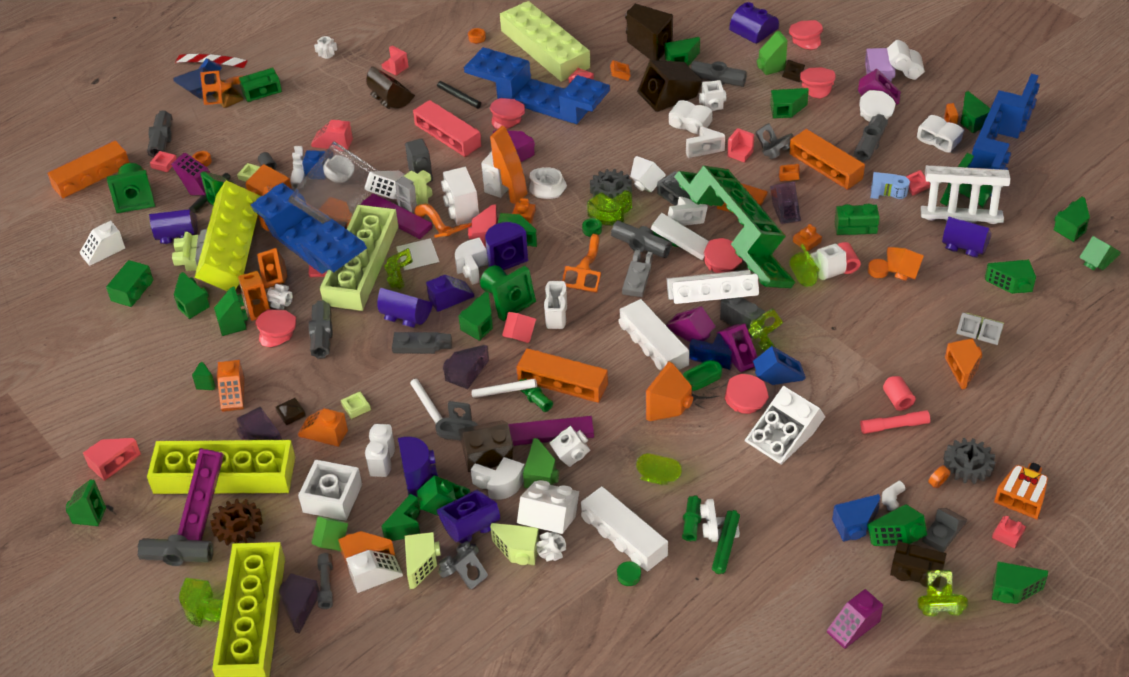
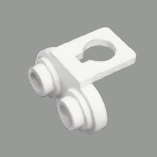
M707 499L704 504H700L701 519L706 518L707 523H703V536L711 540V542H718L722 530L717 527L724 523L725 517H716L714 500ZM739 526L737 527L735 538L740 536Z

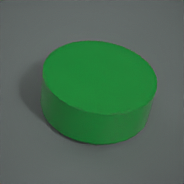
M589 218L582 223V231L589 237L593 234L600 235L602 223L598 219Z
M632 561L621 563L617 568L618 581L624 586L636 585L641 579L640 566Z

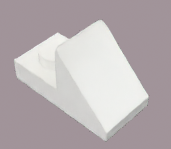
M700 127L698 137L686 139V155L688 158L725 151V135L705 127Z
M679 197L678 204L669 207L668 217L683 226L701 224L705 221L708 206L706 204L698 205L691 199Z

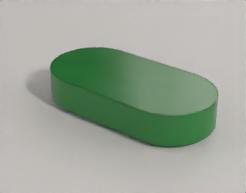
M706 361L687 370L683 376L692 386V391H696L719 380L722 376V366L716 361Z

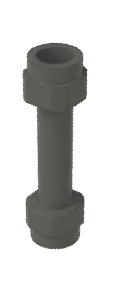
M322 553L317 559V566L320 571V592L317 593L319 608L329 609L333 606V593L330 591V571L333 569L331 554Z

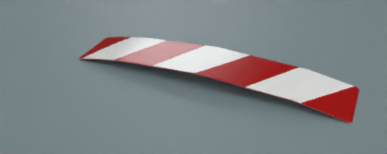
M182 54L175 61V63L204 62L207 58L218 64L244 68L247 60L213 54Z

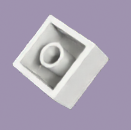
M466 167L443 172L444 180L441 181L443 192L446 193L443 196L445 207L449 206L450 219H454L457 226L472 223V219L479 214L477 191Z
M315 460L298 495L303 513L347 521L362 486L359 468Z
M543 480L534 481L520 497L517 523L563 534L576 517L579 491L572 490L569 486L558 487L550 485L549 482Z

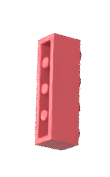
M431 100L413 110L416 126L462 156L466 157L481 147L480 131Z

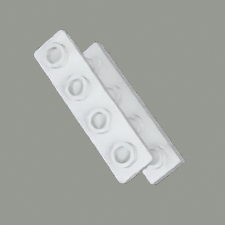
M926 165L925 179L931 185L928 206H921L920 209L922 218L927 220H948V217L970 223L981 221L989 224L1004 222L1003 211L998 210L1001 187L1010 185L1009 170ZM941 182L951 183L948 207L936 206L939 183ZM962 183L972 185L969 208H957L959 186ZM982 185L993 186L989 210L977 209L980 186Z
M750 270L666 278L668 299H674L675 304L759 295L758 275L750 274Z

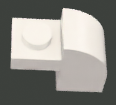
M480 237L462 243L455 251L457 274L463 273L465 278L470 279L472 285L480 283L479 267L488 265L487 250Z
M832 244L809 254L808 262L818 270L819 278L826 280L843 274L846 271V252L837 244Z
M504 457L497 469L493 470L475 463L471 469L472 483L481 489H488V495L491 499L509 498L517 493L524 482L523 472L525 464Z

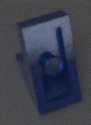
M720 333L717 334L713 344L696 339L691 340L689 344V359L702 363L712 360L720 363L722 368L731 369L732 351Z

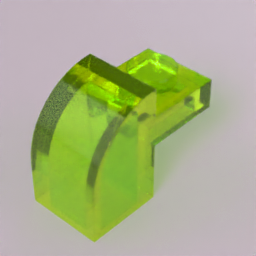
M625 190L614 199L600 192L587 201L588 217L600 220L602 225L611 226L617 220L624 222V213L632 209V193L628 190Z
M185 578L179 593V601L186 619L198 627H201L203 619L217 622L221 618L223 600L212 599L214 594L209 581Z

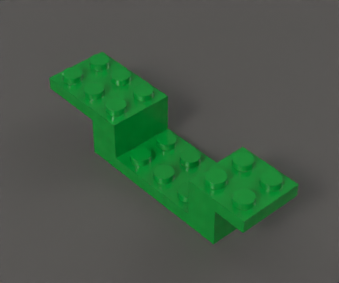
M703 165L698 173L678 171L675 178L679 182V186L690 195V199L695 204L722 206L725 202L727 209L738 217V222L744 227L731 245L736 250L737 256L747 263V268L758 275L759 282L765 287L792 288L796 282L772 255L786 235L730 170Z

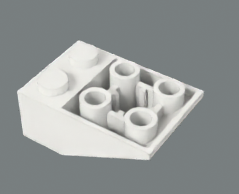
M783 386L744 441L782 465L814 434L826 416L819 407Z

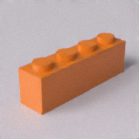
M808 129L803 130L790 140V155L845 189L849 190L863 180L864 163Z
M115 140L47 174L53 189L63 199L118 172L122 165L130 162L126 151Z
M526 348L516 366L518 381L521 379H536L538 387L597 403L600 402L608 386L607 369Z

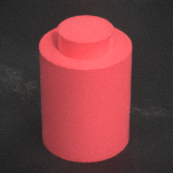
M848 242L837 244L846 252L847 266L844 274H851L857 271L861 262L851 244Z
M892 376L885 381L883 390L896 410L903 411L914 404L916 398L902 377Z

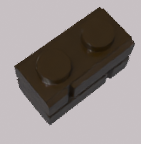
M898 541L890 576H894L900 581L910 580L918 582L927 588L933 586L939 588L947 553Z

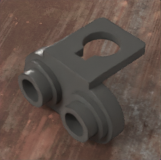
M769 123L755 132L763 147L762 152L764 156H769L770 159L779 156L781 148L783 150L790 148V140L794 137L791 133L777 139ZM765 130L768 131L770 134L769 140L771 143L764 140L763 138V132Z
M449 401V418L439 420L435 428L439 437L461 441L458 429L478 424L472 421L470 404ZM454 408H461L466 413L463 416H459L454 411Z
M466 541L456 548L458 553L454 558L449 555L438 563L440 566L438 573L444 578L457 571L467 587L473 589L488 574L476 557L479 548L476 544H470ZM468 563L470 566H475L478 569V577L475 580H471L467 576L468 569L466 565Z

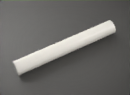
M413 379L410 383L436 424L439 420L443 419L419 380Z
M536 379L473 389L472 397L478 398L537 387Z

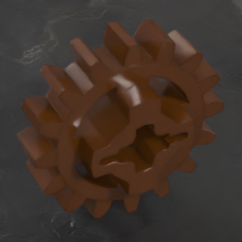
M236 499L234 504L227 501L226 507L219 506V513L214 512L212 514L214 519L210 520L213 535L214 537L217 536L219 542L224 540L227 546L231 542L235 544L239 543V541L248 543L247 538H256L254 532H261L260 525L263 524L261 511L254 502L249 505L247 499L242 503Z

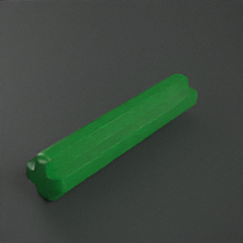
M728 510L726 512L712 564V570L716 574H724L726 572L740 519V514L736 510Z

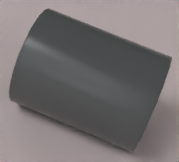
M263 152L258 156L261 166L265 164L274 170L276 169L277 164L268 152Z

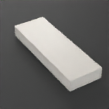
M661 213L653 223L651 230L703 260L705 257L704 250L709 241Z

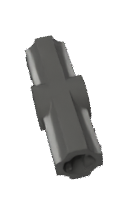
M698 61L692 62L691 69L701 79L710 81L720 80L722 85L726 83L744 87L746 83L747 72L745 70L729 68L724 62L720 61L712 64Z
M165 110L159 111L156 114L153 127H149L150 141L147 152L148 156L153 158L159 151L165 152L167 143L171 142L173 118L172 114Z
M877 114L873 116L868 126L864 128L863 136L854 151V156L859 161L865 162L870 160L874 151L878 149L879 141L888 125V120L884 115Z
M617 220L611 230L612 237L629 243V246L634 251L640 250V252L646 250L662 258H667L672 248V242L655 236L652 230L646 226H641L638 229Z
M324 300L317 301L312 305V321H309L311 356H315L317 359L325 358L329 354L330 338L333 336L331 306Z
M177 534L170 535L168 539L143 538L139 540L137 555L140 560H163L171 566H180L184 561L209 562L212 561L213 543L212 541L188 540L186 537Z

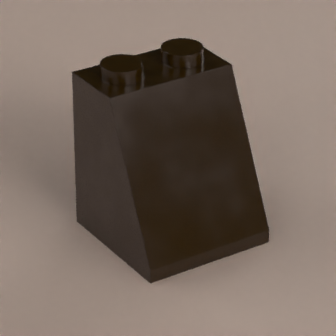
M635 3L627 10L625 15L627 20V42L648 59L659 61L665 54V43L673 42V14Z
M650 60L637 92L655 112H659L676 105L678 101H687L697 97L703 80L685 62Z
M504 420L458 429L468 472H471L475 463L492 468L499 466L504 457L513 460V442L509 425Z

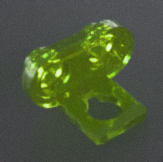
M802 244L800 246L804 253L800 252L793 255L789 265L798 282L802 286L808 287L816 283L820 269L812 255Z
M409 248L386 259L387 264L384 267L389 275L387 281L391 288L401 289L404 287L400 268L413 262ZM407 256L403 262H397L400 257Z
M771 308L757 320L753 319L750 322L751 327L748 329L755 340L758 337L761 341L758 344L764 352L771 346L775 347L767 335L783 324L777 312ZM767 318H775V322L771 326L762 328Z
M645 453L638 458L636 463L638 472L643 475L640 480L668 485V482L676 481L682 474L681 464L675 459Z
M951 570L927 572V595L921 596L917 600V606L923 615L936 616L940 611H947L951 615H961L963 610L968 607V599L965 596L952 594L953 573ZM940 576L946 578L947 582L942 587V592H937V589L933 586L934 579Z

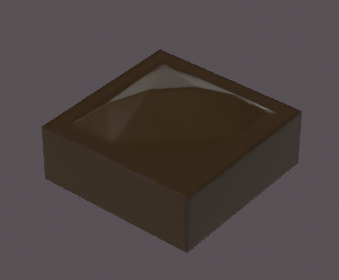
M788 60L782 77L800 82V73L803 72L805 65Z
M296 398L276 406V411L285 425L306 416L304 409Z

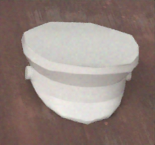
M869 90L860 98V115L869 122L877 114L884 115L888 120L895 110L896 103L893 98L883 91Z
M542 167L530 172L529 192L537 198H558L567 188L566 181L561 172L555 168Z

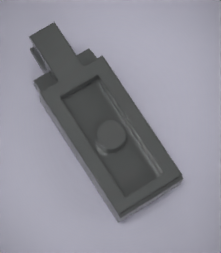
M394 332L392 352L402 354H435V351L440 349H451L452 337L451 334L438 332Z

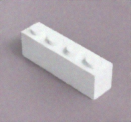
M642 299L620 309V327L626 330L632 340L641 346L646 356L651 357L659 370H662L668 362L673 363L678 370L689 365V350Z
M602 486L581 501V516L587 524H592L598 529L602 537L612 541L620 552L626 553L632 562L637 563L647 572L668 556V541Z

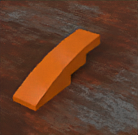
M501 126L490 136L493 164L501 172L502 185L509 189L510 202L516 205V202H520V198H524L528 194L526 181L511 137L506 127Z

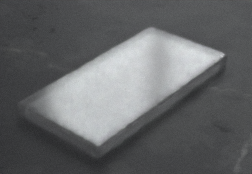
M334 141L292 193L288 201L322 224L333 219L345 227L352 218L357 205H361L369 194V191L364 189L369 172L379 170Z

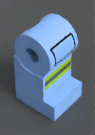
M874 172L870 198L878 199L879 195L903 199L908 194L910 181L905 176Z

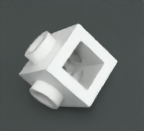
M721 81L702 82V93H699V103L710 108L712 111L723 109V103L727 98Z
M571 426L563 430L549 443L558 457L569 467L591 451L586 444L588 441L587 437L581 430L576 432Z

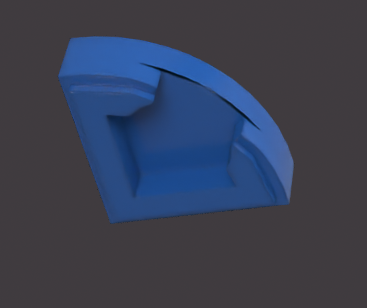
M207 58L200 66V68L204 67L208 71H220L222 69L220 64Z

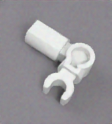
M294 146L295 153H292L293 171L290 182L292 190L297 192L303 190L305 182L302 146Z

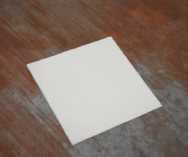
M431 238L396 247L404 271L440 262Z

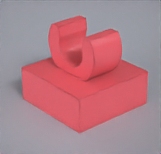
M1003 516L992 538L1015 549L1025 532L1026 526L1022 525L1019 521L1016 522L1009 519V516Z

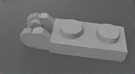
M635 250L633 261L630 263L622 288L623 295L643 297L651 272L653 252L648 251L645 263L639 262L641 258L640 250Z

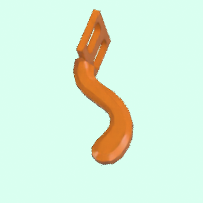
M219 71L200 72L204 105L222 103V93L233 85L240 84L239 77L242 76L231 77L222 82ZM205 74H216L217 81L215 84H205ZM207 92H218V101L207 102Z
M426 203L420 204L414 209L415 215L421 218L426 215L430 217L439 232L434 235L435 238L450 236L455 232L472 226V223L461 224L453 228L443 224L437 211Z
M593 234L591 236L588 254L581 260L580 264L576 267L565 266L562 281L565 282L567 271L570 270L578 273L576 283H565L566 287L597 293L601 272L592 271L589 265L593 263L597 256L600 241L599 235ZM588 274L597 275L595 288L585 287V280Z

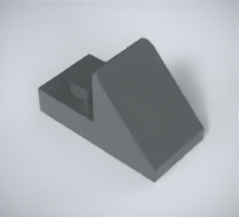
M938 508L935 521L927 530V535L922 538V542L940 552H944L966 524L967 519L948 508Z

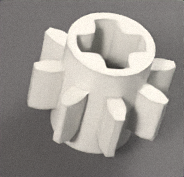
M323 36L317 40L318 44L314 46L318 56L327 59L335 55L334 51L337 50V44L333 38Z
M275 284V287L269 288L267 300L271 302L270 307L284 309V306L288 307L291 304L293 294L288 291L289 286Z
M556 532L541 534L540 539L542 541L536 543L539 556L546 559V562L563 558L561 552L566 550L565 539Z

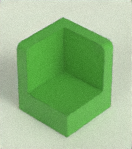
M318 516L312 544L320 548L341 551L338 539L346 536L348 523Z

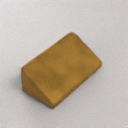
M232 86L222 93V103L220 104L223 108H227L243 101L244 98ZM215 91V94H212V96L218 101V92Z

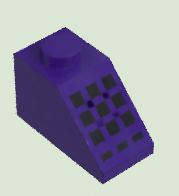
M442 275L426 282L428 299L430 302H433V307L437 312L475 297L465 281L448 275Z

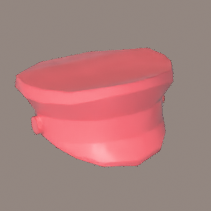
M799 21L790 26L789 34L792 35L794 44L808 50L817 49L821 45L820 34L823 32V27L818 21Z
M818 67L804 70L800 73V78L803 82L802 87L809 89L808 95L821 99L829 95L836 75L833 70Z
M499 98L495 100L490 106V111L493 114V127L499 129L501 126H505L506 129H509L519 124L522 115L525 114L524 104L515 99Z
M725 238L709 241L704 250V261L710 271L712 270L715 273L731 272L742 264L743 259L737 256L736 250L731 245L733 241Z
M267 310L263 312L256 320V326L260 331L259 341L262 346L275 347L290 340L296 327V317L286 310Z
M739 374L728 381L725 401L735 412L738 411L744 414L754 413L761 409L769 399L766 385L758 377L749 374Z

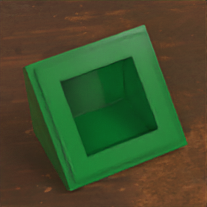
M200 362L192 374L196 390H215L216 386L211 372L203 362Z

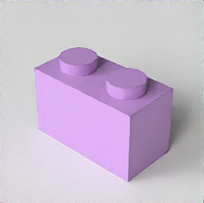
M887 48L866 49V73L869 74L873 70L878 69L891 82L892 78H895V68L890 64Z

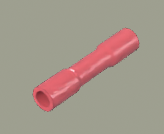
M928 410L888 418L862 420L860 422L861 431L863 434L903 426L929 424L930 414Z

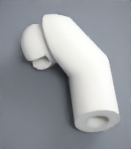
M897 481L882 493V503L886 505L889 511L899 507V503L896 500L897 495L906 489L901 481Z

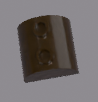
M374 66L370 68L366 78L367 86L372 90L370 95L377 100L381 98L382 101L380 103L386 108H402L415 97L410 90L395 78Z

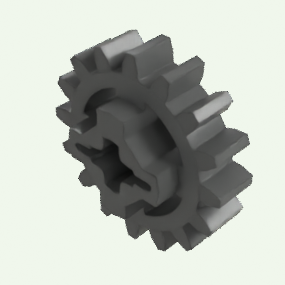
M606 169L605 173L599 171L598 176L593 175V180H590V193L593 194V198H598L599 202L606 200V204L610 201L616 204L617 200L623 202L624 197L629 198V193H632V179H629L628 174L623 175V171L617 173L616 169H613V171Z
M963 438L962 443L954 440L953 445L949 444L947 451L944 453V466L950 470V474H955V480L961 477L963 478V483L971 480L973 484H976L977 479L984 482L986 476L991 477L992 471L995 468V454H990L991 448H984V442L975 443L974 438H972L971 442H967L966 438Z

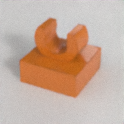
M520 198V203L516 202L512 214H520L531 223L536 206L535 204H529V199Z
M808 224V227L801 229L800 232L793 236V242L807 252L822 241V236L816 233V228L811 224Z

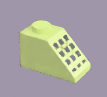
M491 523L492 541L511 563L535 565L537 557L536 543L539 542L538 528Z
M433 532L405 536L407 577L410 589L416 588L437 566L436 556H441L440 543L439 541L435 542Z

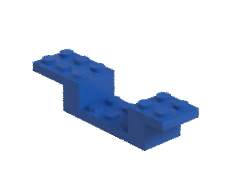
M482 47L464 66L465 73L496 82L497 99H515L524 104L525 109L574 124H578L588 111L592 112L610 91L609 84L579 75L565 89L531 79L530 62L528 60Z
M1030 75L1022 96L998 91L973 147L972 155H974V158L969 168L1008 170L1006 164L1009 163L1011 152H1008L1010 144L997 141L995 138L998 137V134L1018 139L1021 131L1025 132L1027 122L1032 114L1031 109L1034 110L1037 102L1035 96L1040 88V83H1037L1039 75Z
M284 183L276 185L271 191L259 197L251 204L253 211L264 219L272 236L321 274L329 269L334 273L367 249L361 239L333 219L323 224L313 217L303 198Z

